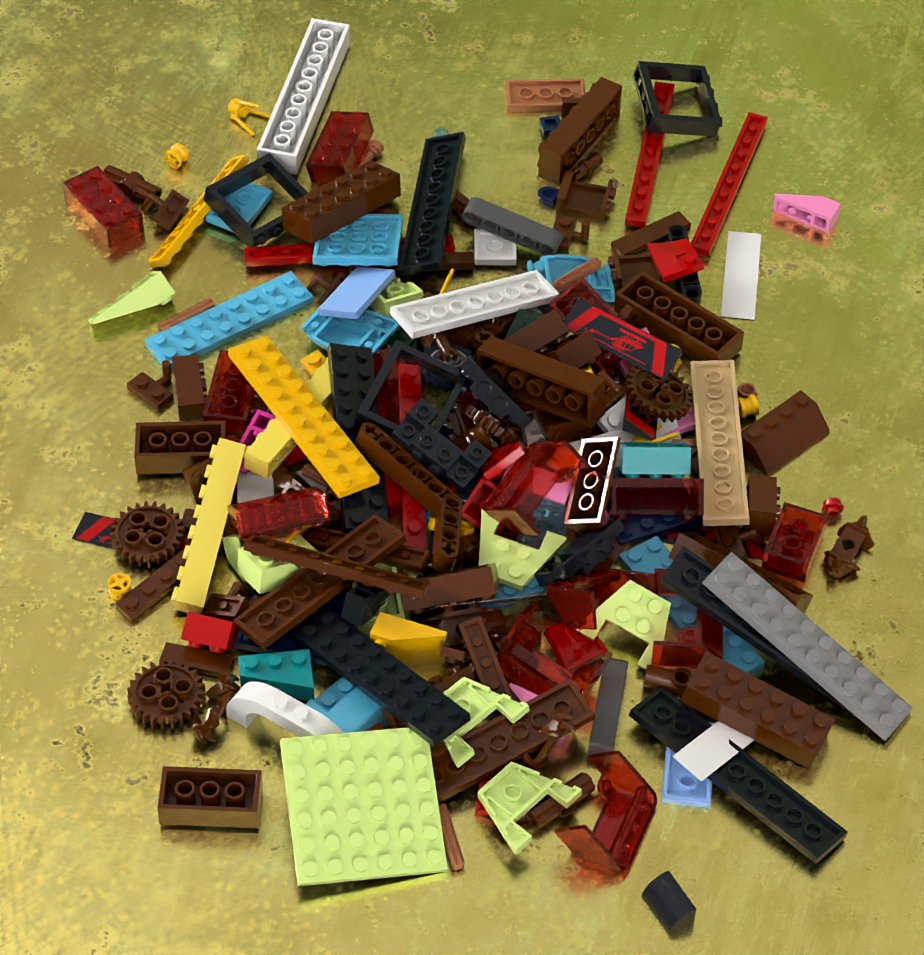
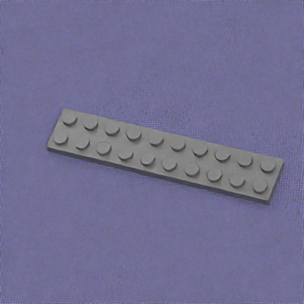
M733 552L703 581L702 584L884 741L913 709L903 698Z

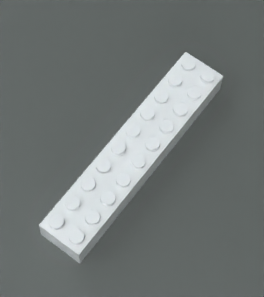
M311 19L258 145L257 159L270 153L289 173L297 175L349 47V24Z

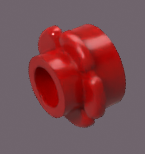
M828 498L823 502L822 512L828 517L834 518L843 512L844 505L841 504V500L838 498Z

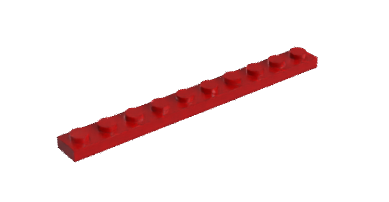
M655 81L654 93L660 114L669 115L675 84ZM646 126L625 218V225L636 227L646 226L665 133L648 132Z
M751 112L748 113L691 241V245L697 254L710 256L766 127L768 117Z
M447 235L444 252H455L453 235ZM401 238L399 252L403 250L405 238ZM315 243L244 247L246 267L313 263L312 257Z
M401 363L398 365L399 424L422 397L421 370L418 365ZM400 487L401 533L406 538V542L402 545L426 550L425 508Z

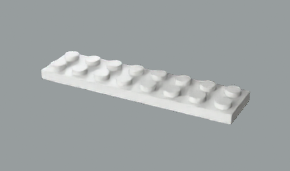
M538 270L391 306L390 314L406 333L414 339L559 301L560 294Z

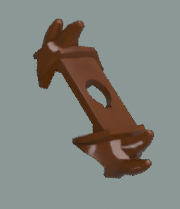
M866 515L861 516L857 522H847L841 526L837 533L839 538L831 551L824 552L825 572L831 577L838 579L853 570L860 571V568L852 562L863 542L862 550L866 551L875 546L869 529L866 527ZM850 540L854 543L855 547L845 550L843 549L842 542Z
M226 671L218 675L217 683L205 693L208 698H217L213 708L208 709L205 720L202 722L197 714H194L192 717L190 731L203 744L206 743V739L212 742L217 741L212 730L219 726V719L232 695L241 689L234 682L239 681V678Z
M560 708L550 713V722L539 730L540 734L549 736L544 747L533 752L531 757L525 752L523 759L518 763L540 772V775L546 777V774L541 767L548 761V755L560 736L567 730L573 733L576 732L574 725L568 721L572 720L573 716L563 712Z

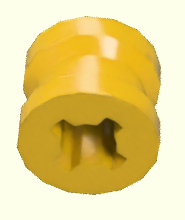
M180 143L173 144L171 150L166 151L164 154L165 162L174 169L180 168L182 162L189 158L188 150Z
M754 394L748 395L744 399L742 397L738 398L740 419H745L748 415H759V404Z
M116 573L109 577L107 583L109 596L113 601L118 602L132 590L130 577L124 573Z

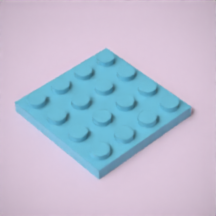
M366 214L316 241L312 257L313 265L397 266L403 228V214Z

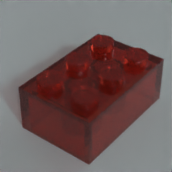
M784 502L780 517L776 521L764 550L761 568L805 583L825 534L828 515Z

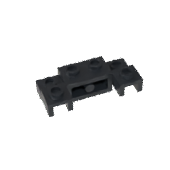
M470 353L457 368L467 378V381L470 380L473 383L469 388L472 391V396L477 401H482L492 416H498L501 420L507 416V421L513 427L524 430L533 421L534 415L532 413L527 414L519 406L521 398L489 367L487 369L483 366L480 368L472 360L473 355Z
M421 397L407 413L405 419L392 432L391 439L406 449L414 460L425 464L433 475L440 476L462 493L491 459L492 452L475 439L463 452L430 426L437 418L439 411Z
M611 518L607 524L601 526L600 530H586L558 554L561 562L546 564L548 572H536L534 574L539 586L556 588L563 583V580L571 579L576 574H581L582 576L590 574L598 563L608 558L607 556L614 550L611 542L617 540L618 535L625 530L620 518Z

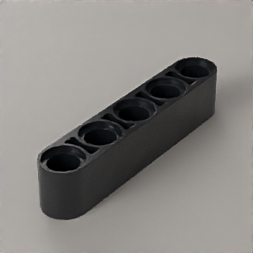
M681 225L669 227L667 242L684 238L689 240L685 227ZM695 272L675 279L678 293L701 305L702 289L698 273Z

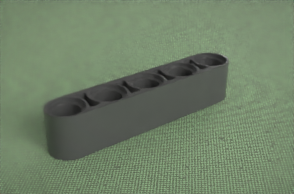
M472 197L462 213V218L466 223L544 256L555 255L563 241V235L559 231L478 197Z
M604 658L595 708V719L593 720L588 747L589 757L612 760L628 661Z

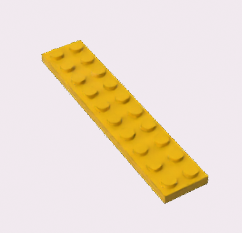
M267 335L228 349L230 359L339 499L379 484V475Z

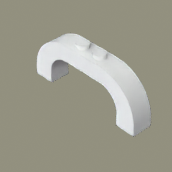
M248 682L244 684L229 701L226 708L227 717L246 728L259 714L299 737L344 733L323 714L277 688L261 682Z

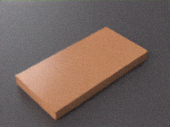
M584 79L505 80L507 112L561 111L562 98H581L585 94Z

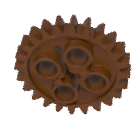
M635 366V368L632 367L624 379V393L629 394L627 400L634 401L632 407L638 406L639 413L644 411L647 418L652 415L655 421H657L658 417L664 423L667 418L671 422L675 418L680 420L682 416H686L693 401V397H691L693 391L688 390L690 385L683 383L684 377H677V371L674 373L670 372L664 380ZM664 383H667L665 387L660 390L661 386Z
M470 403L463 411L473 419L472 423L476 426H483L489 438L498 444L506 445L520 441L525 449L528 445L518 438L519 434L498 416L494 417L485 409L481 408L479 410Z
M145 501L142 507L135 503V509L128 506L127 513L120 511V518H114L115 525H111L110 538L112 548H115L116 555L121 554L123 561L129 558L130 565L138 561L139 567H141L143 562H147V566L150 567L152 561L160 565V559L167 562L168 555L175 556V549L181 550L185 529L183 520L180 519L179 513H174L173 507L166 510L165 503L157 507L156 501L153 502L152 506H149L148 502Z
M160 659L157 666L150 662V669L141 667L142 674L135 672V680H130V687L127 688L130 710L135 712L136 719L142 717L143 724L151 721L152 728L157 723L160 724L161 729H164L166 724H169L171 729H173L176 722L183 726V719L191 722V714L198 715V708H203V700H206L205 683H203L202 676H198L197 669L191 670L190 664L182 667L181 660L176 665L173 664L172 659H169L167 664H164L162 659Z

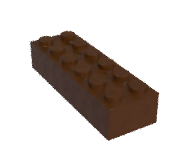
M603 77L591 85L587 94L582 95L579 103L571 108L565 118L561 119L558 127L555 130L553 129L549 137L540 143L538 147L539 160L537 163L539 168L538 177L556 185L562 183L565 171L576 167L578 162L583 159L620 116L622 85Z
M368 161L360 167L352 169L345 175L337 177L328 184L322 185L313 192L307 193L298 200L282 207L283 230L313 244L401 196L400 174L374 161Z
M642 270L615 294L614 312L618 314L627 304L638 309L643 315L635 325L642 329L647 327L650 334L669 344L677 345L683 350V354L695 361L731 360L742 350L744 331Z
M490 336L477 349V365L480 368L483 366L485 369L489 367L521 398L519 401L592 428L605 415V378Z
M696 532L679 533L668 558L674 560L684 546L716 568L732 551ZM735 554L805 614L814 595Z
M707 651L680 699L681 702L810 769L835 721L834 718Z

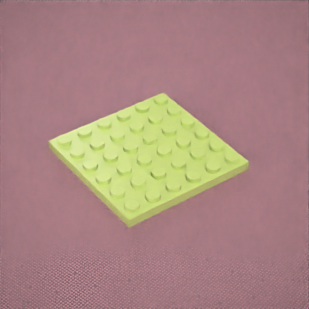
M410 728L281 738L280 747L298 886L439 873L448 870L430 744Z

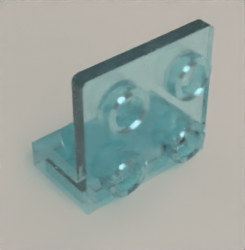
M528 496L516 542L539 550L547 531L566 537L568 527L563 523L567 505ZM560 548L554 556H558V554L562 551V548Z

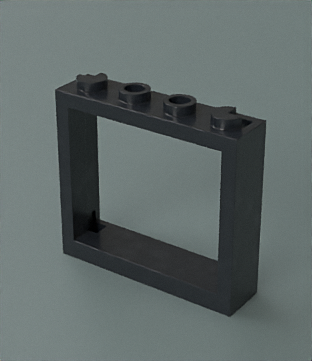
M638 61L633 73V79L648 132L716 137L719 128L722 127V117L719 115L718 103L715 101L714 89L711 88L710 76L707 74L705 66ZM651 79L696 83L706 117L660 114Z
M270 153L207 186L205 190L204 202L247 247L264 245L269 239L280 236L285 231L283 230L282 215L254 230L224 197L268 173L295 201L308 193Z
M396 340L363 400L355 421L360 424L366 422L374 423L391 437L392 432L398 425L371 412V409L399 357H402L456 384L434 426V429L439 433L441 431L445 433L451 421L448 419L450 413H456L460 404L457 400L460 395H465L469 384L466 383L467 378L460 370Z

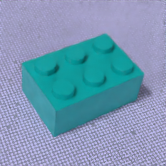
M620 442L619 470L627 478H639V474H646L649 478H662V474H669L671 478H685V475L691 474V447L686 442Z

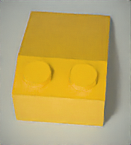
M383 612L379 613L370 632V639L407 667L443 664L446 662V657L440 655L441 647L447 646L446 631Z

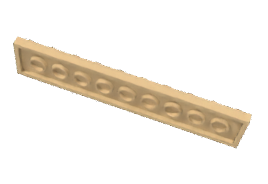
M734 360L690 361L703 526L749 525Z

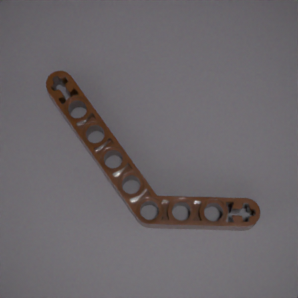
M371 422L363 423L354 444L356 448L436 517L431 564L438 572H449L459 552L463 505L461 498L420 462L414 460L404 448L391 439L381 428Z

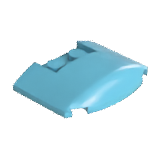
M567 254L541 256L540 261L533 264L531 260L527 261L528 272L538 270L553 285L556 279L591 258ZM604 264V268L600 267L563 291L558 292L560 294L559 301L545 304V306L552 309L553 305L574 306L578 298L600 309L614 306L615 292L609 265Z
M317 309L301 326L308 338L326 351H328L327 348L330 343L372 348L373 356L400 327L395 319L368 309L357 320L321 316Z
M341 677L316 699L313 700L311 698L305 704L329 718L344 733L366 731L379 722L385 728L388 727L381 711L384 708L344 677Z

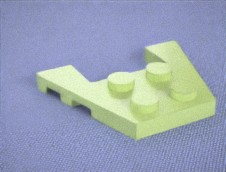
M482 508L479 566L496 563L499 583L522 591L535 577L534 574L540 572L545 563L550 561L560 548H563L567 537L547 531L540 549L537 550L495 535L501 522L502 514Z
M629 580L576 627L575 631L594 641L605 621H609L649 644L637 664L638 667L646 671L647 664L659 667L671 603Z
M466 677L461 678L447 689L443 694L469 712L471 718L469 722L443 740L455 765L459 768L475 755L474 749L461 738L464 734L496 709L514 724L530 711L529 705L522 701L520 703L516 702L506 694L500 695L495 693L489 687Z
M511 761L478 791V798L513 853L517 855L532 841V836L516 824V822L547 794L567 809L582 795V789L577 786L572 788L564 785L561 780L556 778L551 780L540 775V772Z

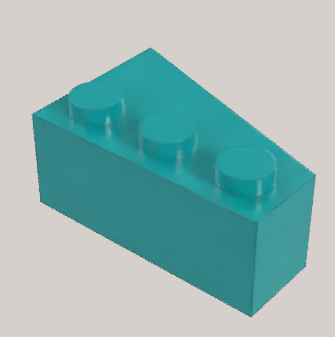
M310 649L238 656L241 687L248 682H261L273 686L295 699L307 700V702L311 698L315 699Z

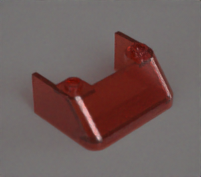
M542 441L530 444L524 450L525 454L516 460L484 502L482 509L486 514L519 535H539L541 531L535 526V518L532 514L554 484L566 483L573 477L575 469H589L591 466L568 441Z
M612 478L608 496L609 515L620 519H627V515L632 514L682 515L684 520H695V515L704 516V479Z
M655 568L652 592L656 595L679 596L659 582L667 569ZM697 608V627L681 629L678 632L677 642L653 641L651 665L665 668L683 667L686 669H696L706 651L723 660V625Z
M601 569L593 571L588 575H579L568 580L545 585L546 596L566 626H570L571 630L597 629L596 609L629 580L658 595L657 574L621 569Z
M533 602L520 612L496 655L506 681L540 695L571 679L585 699L597 683L613 654L608 652L594 667L589 664H582L573 674L535 648L539 642V633L536 628L528 623L538 605Z
M620 750L590 754L588 759L601 773L597 789L600 796L605 800L593 831L587 825L555 828L554 833L576 857L613 871H625L631 866L655 811L657 796L652 787Z

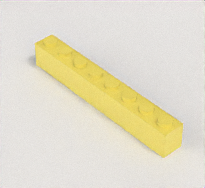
M328 357L321 368L318 367L313 377L305 381V384L326 410L332 406ZM277 418L270 420L267 428L257 435L254 443L251 446H247L243 454L244 468L266 479L270 477L297 446V443Z
M219 437L217 445H212L209 458H213L212 465L207 464L204 478H208L207 484H202L198 496L203 499L201 505H196L193 518L197 519L196 525H191L188 538L192 539L190 546H185L182 559H186L185 566H180L177 579L181 580L179 587H174L171 600L175 601L174 610L185 613H202L246 447L245 444Z

